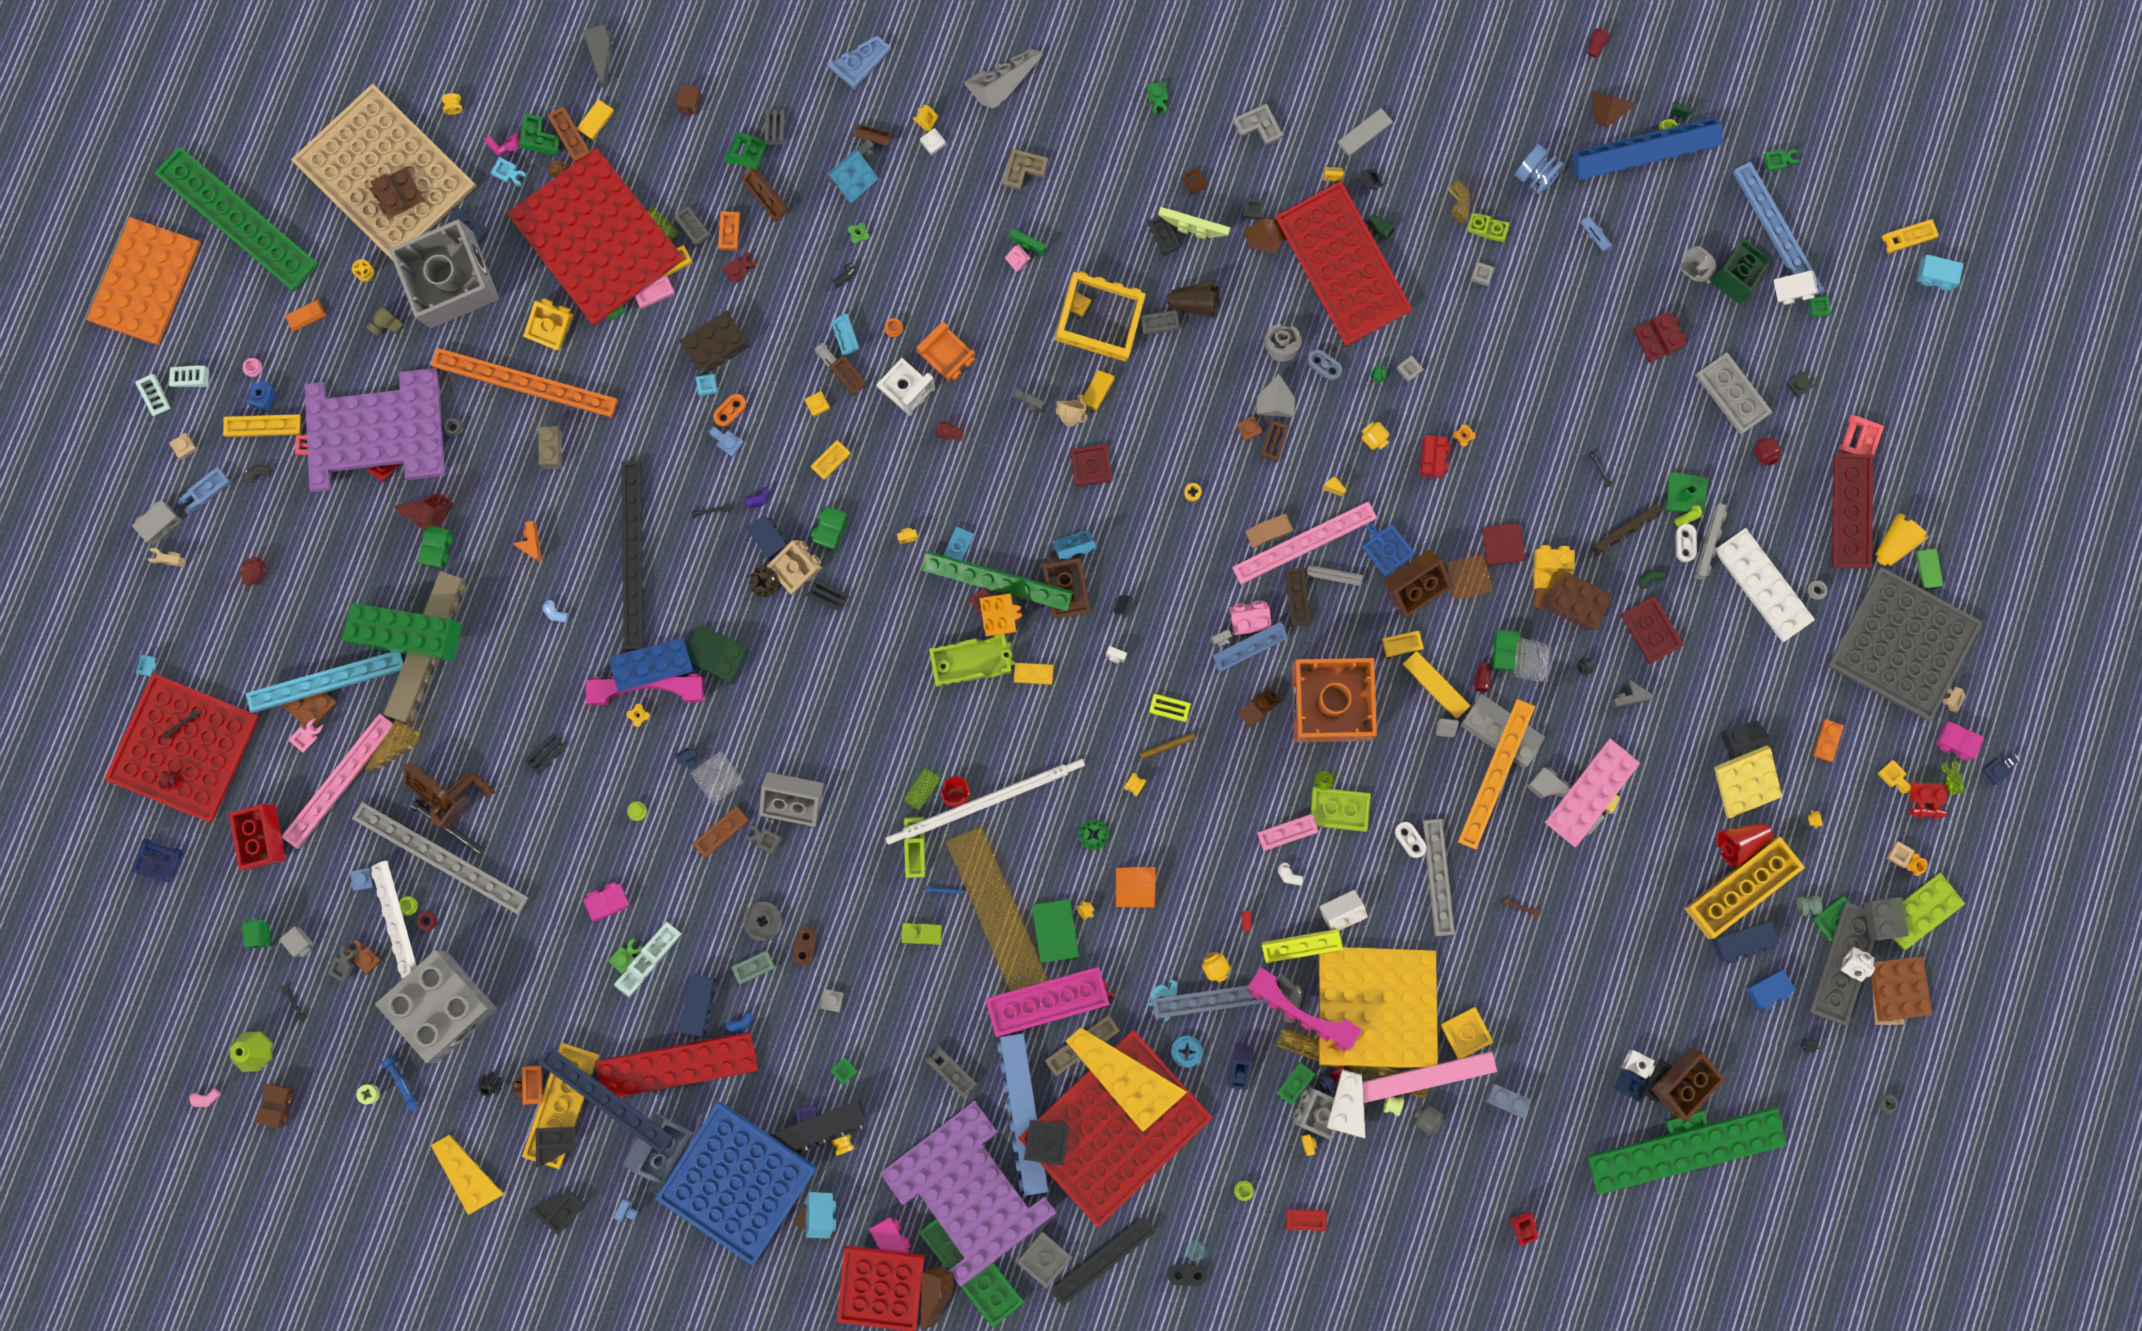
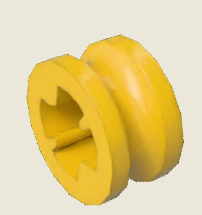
M1196 483L1188 484L1184 490L1185 498L1192 502L1197 501L1201 496V487ZM1191 488H1195V491H1198L1195 497H1191V494H1188Z

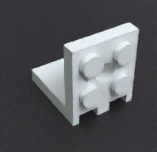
M903 358L876 385L877 388L909 416L912 415V411L918 405L925 401L928 394L935 390L933 377L929 373L923 377ZM901 380H906L909 383L906 389L898 387V383Z

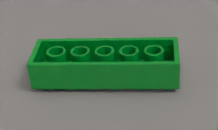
M351 603L342 640L354 646L453 662L463 625L448 618Z

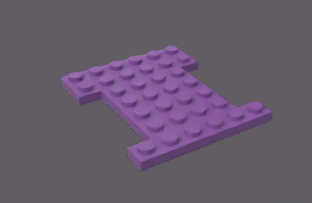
M431 368L399 372L400 390L329 399L326 398V384L324 382L305 384L309 490L311 492L331 490L330 472L404 463L406 480L445 476L438 369Z
M973 1101L880 1173L903 1206L917 1195H920L959 1249L964 1259L949 1271L953 1272V1277L960 1287L968 1283L1057 1214L1046 1197H1043L1032 1207L1028 1208L983 1145L996 1136L998 1132L976 1101Z

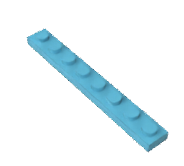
M390 652L245 694L250 712L254 713L401 671L404 663L401 653Z

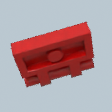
M1911 782L1909 801L1916 803L1915 808H1910V815H1914L1917 818L1930 816L1932 819L1946 817L1947 812L1940 809V804H1947L1948 785ZM1925 803H1930V809L1925 808Z

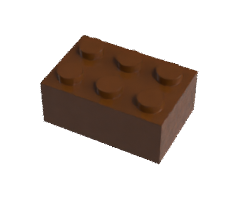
M1430 549L1383 580L1394 608L1405 618L1453 587L1442 560Z
M1565 570L1555 571L1540 607L1585 630H1598L1612 595Z
M1689 1048L1651 1090L1674 1117L1687 1122L1726 1079L1702 1051Z

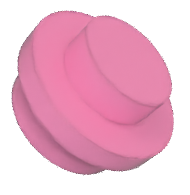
M249 358L243 363V371L247 376L256 377L262 371V364L256 358Z

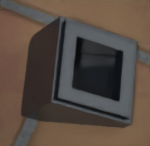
M1120 595L1114 613L1128 617L1133 596Z

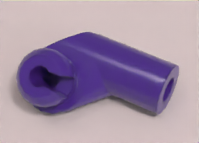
M763 487L759 495L746 496L744 504L749 508L762 507L772 491Z

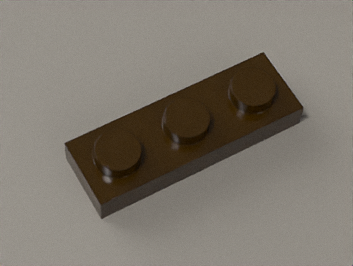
M1304 567L1285 569L1291 627L1310 625Z

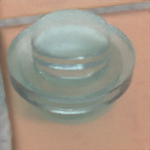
M1193 1241L1187 1245L1186 1255L1191 1261L1197 1262L1204 1258L1206 1250L1201 1242Z

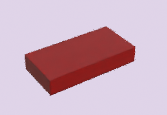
M1286 1209V1230L1326 1231V1210Z

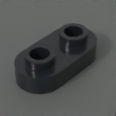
M1175 1264L1168 1270V1279L1174 1285L1201 1286L1208 1277L1205 1268L1200 1265ZM1177 1271L1181 1272L1182 1274L1181 1278L1176 1279L1174 1277V1274ZM1196 1272L1201 1273V1278L1198 1280L1194 1278Z

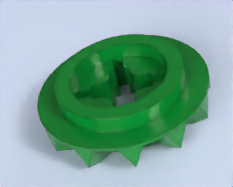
M1090 819L1081 825L1078 838L1086 849L1098 850L1108 842L1109 830L1100 820ZM1088 828L1092 829V831L1100 829L1097 834L1100 841L1095 838L1087 840L1090 836Z

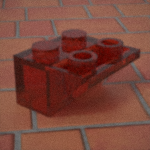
M438 492L412 498L396 505L395 509L402 516L415 522L419 528L426 530L444 522L454 503Z

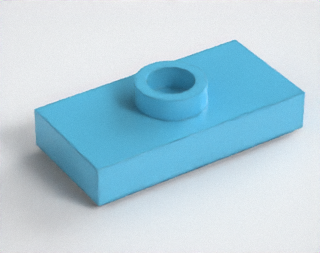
M842 314L831 323L842 355L849 356L857 351L859 346L848 314Z

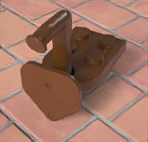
M409 761L404 766L403 784L432 807L430 819L440 829L454 824L468 808L469 798L464 795L457 802L455 800L472 784L485 793L484 796L486 798L495 793L494 789L473 772H467L444 792L438 786L436 780L432 777H427L418 765H413ZM439 813H446L443 819L438 816Z

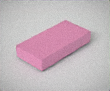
M665 276L656 280L635 297L640 308L643 309L674 295L675 292L668 277Z

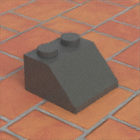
M1902 897L1863 902L1869 941L1909 936Z

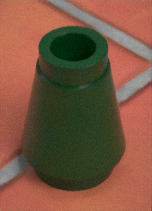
M1372 214L1367 220V224L1381 238L1388 239L1395 230L1393 222Z

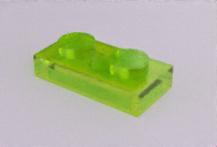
M653 206L647 211L670 241L680 234Z
M924 768L904 798V801L920 811L941 778Z

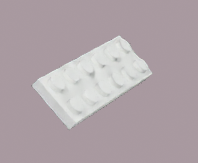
M1746 528L1717 548L1716 555L1782 642H1785L1815 620Z

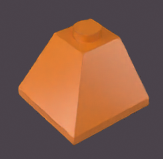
M1156 867L1116 868V907L1154 908Z

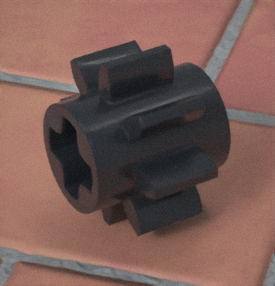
M489 1072L488 1075L483 1073L478 1080V1089L484 1096L490 1097L492 1094L497 1096L502 1090V1079L497 1073Z

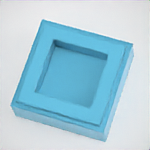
M715 374L696 377L699 397L718 393Z

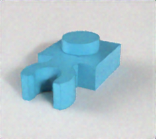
M499 157L490 172L492 176L506 183H509L512 179L515 185L519 187L522 184L517 181L518 177L527 178L523 171H516V165Z

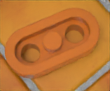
M733 394L714 412L713 418L719 427L730 426L746 409L744 397L740 394ZM736 402L740 403V406L738 408L734 407V404ZM722 416H727L725 421H721Z

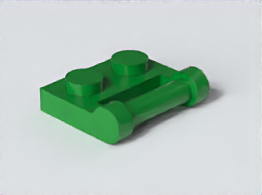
M742 132L735 133L732 147L724 157L725 162L728 164L736 163L756 170L767 144H765L763 139ZM745 143L742 154H737L740 145Z

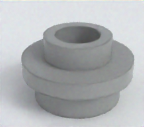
M1813 581L1808 586V594L1811 598L1820 600L1826 596L1827 586L1822 581ZM1815 587L1820 590L1819 594L1814 592Z

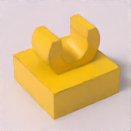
M923 105L922 108L917 110L919 114L917 118L913 117V120L925 131L930 132L938 115L930 106Z

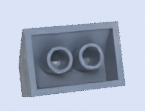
M652 1111L649 1119L671 1134L674 1139L665 1152L660 1154L640 1138H637L623 1165L635 1174L664 1185L693 1132L671 1119Z

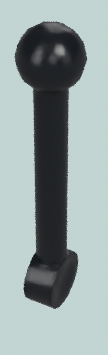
M1594 451L1590 452L1589 457L1593 459L1604 479V486L1610 487L1612 481L1607 479L1596 458V453Z
M725 504L724 507L702 511L693 510L692 516L698 517L701 514L723 510L729 512L731 511L730 504Z
M191 711L189 714L190 716H188L186 719H184L170 731L164 732L163 737L165 739L170 738L173 732L178 730L188 721H190L191 719H196L198 717V713L196 711Z
M282 986L281 991L286 993L299 1015L298 1019L304 1021L306 1015L300 1011L290 994V987Z

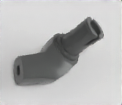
M1282 974L1276 984L1287 994V999L1300 1009L1303 994L1301 986H1295ZM1285 1016L1283 1017V1021L1288 1023H1294L1296 1021V1019L1292 1021Z

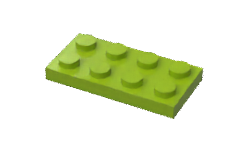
M1941 873L1936 874L1903 900L1909 936L1893 939L1905 951L1965 905Z

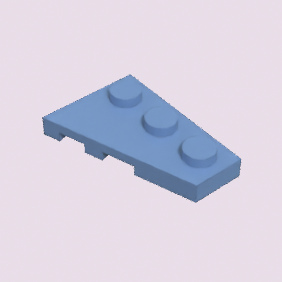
M875 36L859 45L857 49L841 55L839 59L830 61L826 65L855 90L891 51V47L881 38Z

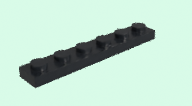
M1143 1215L1050 1289L1060 1304L1064 1306L1157 1231L1145 1215Z

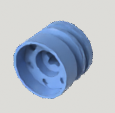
M1540 144L1533 149L1515 173V176L1524 183L1530 178L1534 179L1530 185L1531 189L1539 183L1540 186L1536 190V193L1539 195L1553 184L1564 165L1562 161H1559L1554 167L1553 164L1557 159L1555 156L1546 161L1545 159L1549 151Z

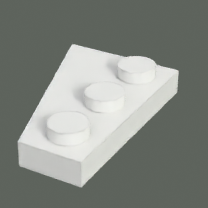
M1342 1070L1327 1128L1365 1138L1362 1075Z

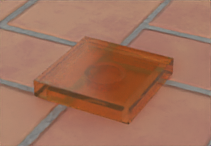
M1484 555L1446 563L1449 579L1453 586L1454 600L1492 593Z

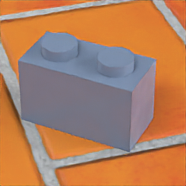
M1491 1083L1483 1102L1519 1118H1524L1531 1100Z

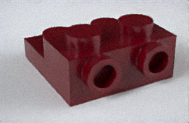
M1670 311L1633 329L1649 363L1678 351L1686 345L1687 336L1684 331L1679 330L1677 326L1679 320Z

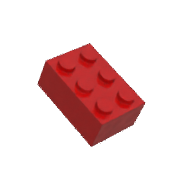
M260 804L229 813L239 870H255L286 861L276 804Z

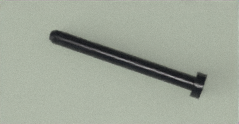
M417 799L412 804L410 810L413 812L418 811L431 820L430 810L422 805L423 801ZM452 825L442 828L477 854H484L485 850L483 847Z

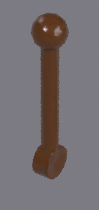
M1507 898L1502 899V904L1505 906L1510 905L1530 912L1534 917H1538L1541 914L1538 909L1533 910L1513 903Z

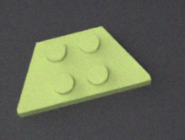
M1160 207L1158 215L1173 227L1178 228L1177 231L1181 233H1195L1196 237L1206 239V237L1227 236L1229 234L1230 227Z

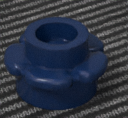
M1328 1074L1319 1076V1088L1323 1092H1332V1089L1335 1088L1333 1079Z

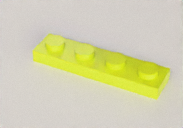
M1339 929L1262 942L1266 963L1343 950Z

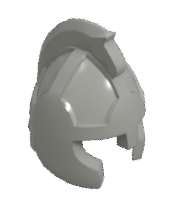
M1694 246L1684 254L1683 263L1680 268L1692 280L1697 282L1707 281L1709 284L1716 272V262L1707 250L1700 246Z

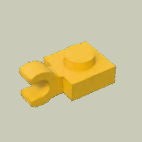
M1894 760L1890 761L1877 773L1890 787L1896 785L1902 794L1910 791L1911 785L1903 779L1906 773Z

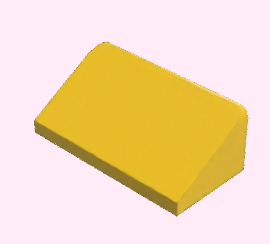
M1097 371L1082 398L1087 407L1097 412L1113 384L1115 376Z

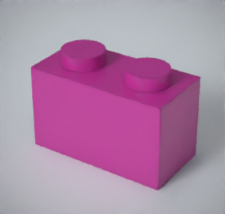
M892 1216L869 1229L879 1249L910 1252L908 1248L911 1245L906 1236L902 1237L899 1231L902 1229L897 1219L893 1220Z

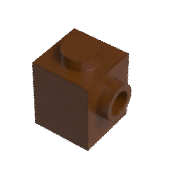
M681 84L679 94L676 93L674 104L681 114L691 116V114L697 115L702 96L700 89Z

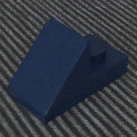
M1627 1070L1625 1072L1622 1071L1614 1088L1640 1103L1645 1096L1640 1092L1645 1082Z

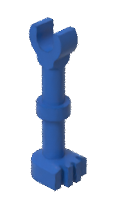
M397 1054L380 1063L383 1068L389 1069L395 1080V1086H398L406 1106L411 1111L419 1107V1104L410 1093L405 1083V1077L402 1078L395 1065L399 1061Z

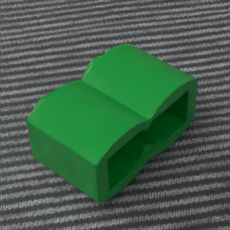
M825 506L824 510H820L817 518L820 522L818 527H814L811 533L813 544L835 551L847 522L848 514Z
M426 526L418 563L444 569L445 565H448L450 555L447 553L448 548L452 546L454 536L451 535L452 532L447 529Z
M1496 630L1494 632L1491 669L1516 671L1517 667H1520L1521 656H1519V648H1522L1523 637H1520V632Z
M247 919L246 923L241 924L244 948L258 949L271 947L269 923H264V919Z

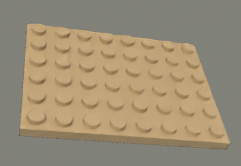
M371 84L291 159L391 259L390 248L428 233L477 187L374 84ZM406 167L424 201L390 218L387 213L383 214L378 205L381 201L371 193L370 188L373 186L370 182L386 173L391 175Z

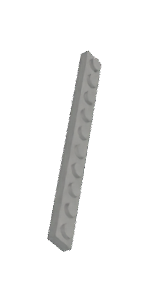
M364 802L360 804L352 818L520 915L529 900V897Z

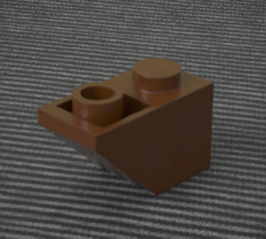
M1269 687L1251 700L1238 714L1249 727H1252L1282 701Z

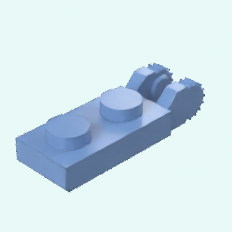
M216 467L189 488L188 492L180 497L177 502L182 506L193 497L195 501L185 509L187 514H191L232 482L219 467Z

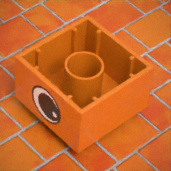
M1374 658L1295 660L1292 665L1294 743L1372 741L1377 736Z

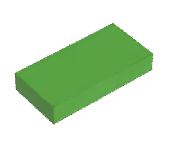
M1937 549L1917 551L1916 558L1922 589L1942 587L1943 581Z

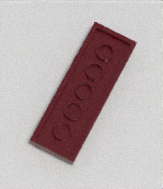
M1835 453L1833 454L1832 568L1871 569L1873 454Z

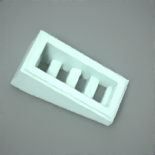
M206 366L170 368V387H208L209 368ZM175 372L179 373L177 382H175ZM183 373H185V381H182ZM190 373H192L191 381H189ZM197 373H199V380H196Z
M155 374L135 382L152 416L171 409ZM149 383H153V384H154L153 386H151V387H149V388H147V389H145V387H144L145 385H147V384H149ZM154 389L157 390L156 393L151 394V395L148 396V394H147L148 392H150V391H152V390H154ZM160 396L161 399L151 403L150 399ZM163 402L164 406L154 409L153 406Z

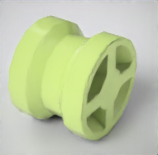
M373 1084L363 1085L357 1091V1099L362 1104H373L380 1098V1089Z
M1387 1097L1383 1112H1393L1394 1115L1399 1116L1403 1108L1404 1098Z

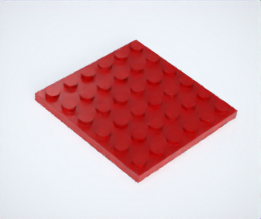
M152 673L104 780L213 823L260 716ZM191 711H196L198 713V717L196 719H191L190 721H188L178 730L173 732L170 738L165 739L163 737L164 732L170 731L172 728H174L176 725H178L180 722H182L184 719L190 716L189 714ZM172 770L173 774H176L175 785H172L169 789L162 787L160 783L162 772Z

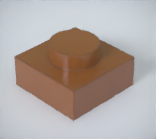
M1254 416L1236 425L1245 442L1262 434V430Z

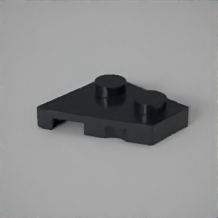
M570 1191L535 1206L529 1211L554 1233L560 1235L585 1206V1203Z

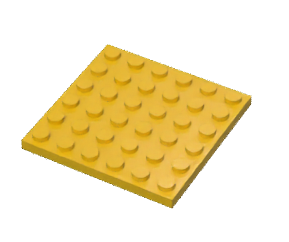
M1343 947V950L1319 954V1019L1330 1022H1343L1346 1019L1362 1029V1034L1351 1052L1347 1050L1342 1052L1334 1046L1336 1043L1328 1040L1326 1042L1319 1038V1065L1425 1068L1438 1064L1436 951Z

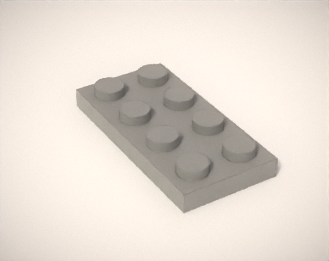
M1727 352L1695 375L1740 435L1772 413L1771 409Z

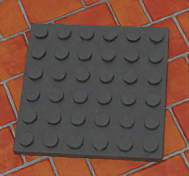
M1879 567L1827 666L1920 718L1931 722L1983 622L1885 568Z

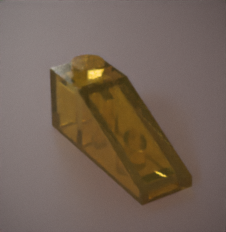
M395 720L365 770L375 773L409 751L412 747H415L419 741L418 736L420 733L406 724Z

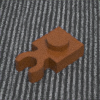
M354 940L353 942L357 945V957L353 962L365 974H369L382 960L370 947H366L363 950L362 943L359 940ZM349 947L347 952L350 954L352 949Z

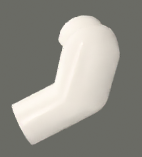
M1281 863L1278 867V873L1283 882L1302 886L1303 876L1293 875L1289 868L1290 865L1288 863Z

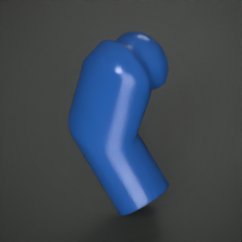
M746 1011L740 1021H728L726 1029L733 1034L744 1032L753 1020L754 1015Z

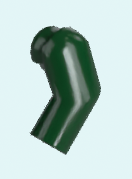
M1647 570L1639 576L1638 585L1641 588H1647L1652 580L1664 581L1665 572Z

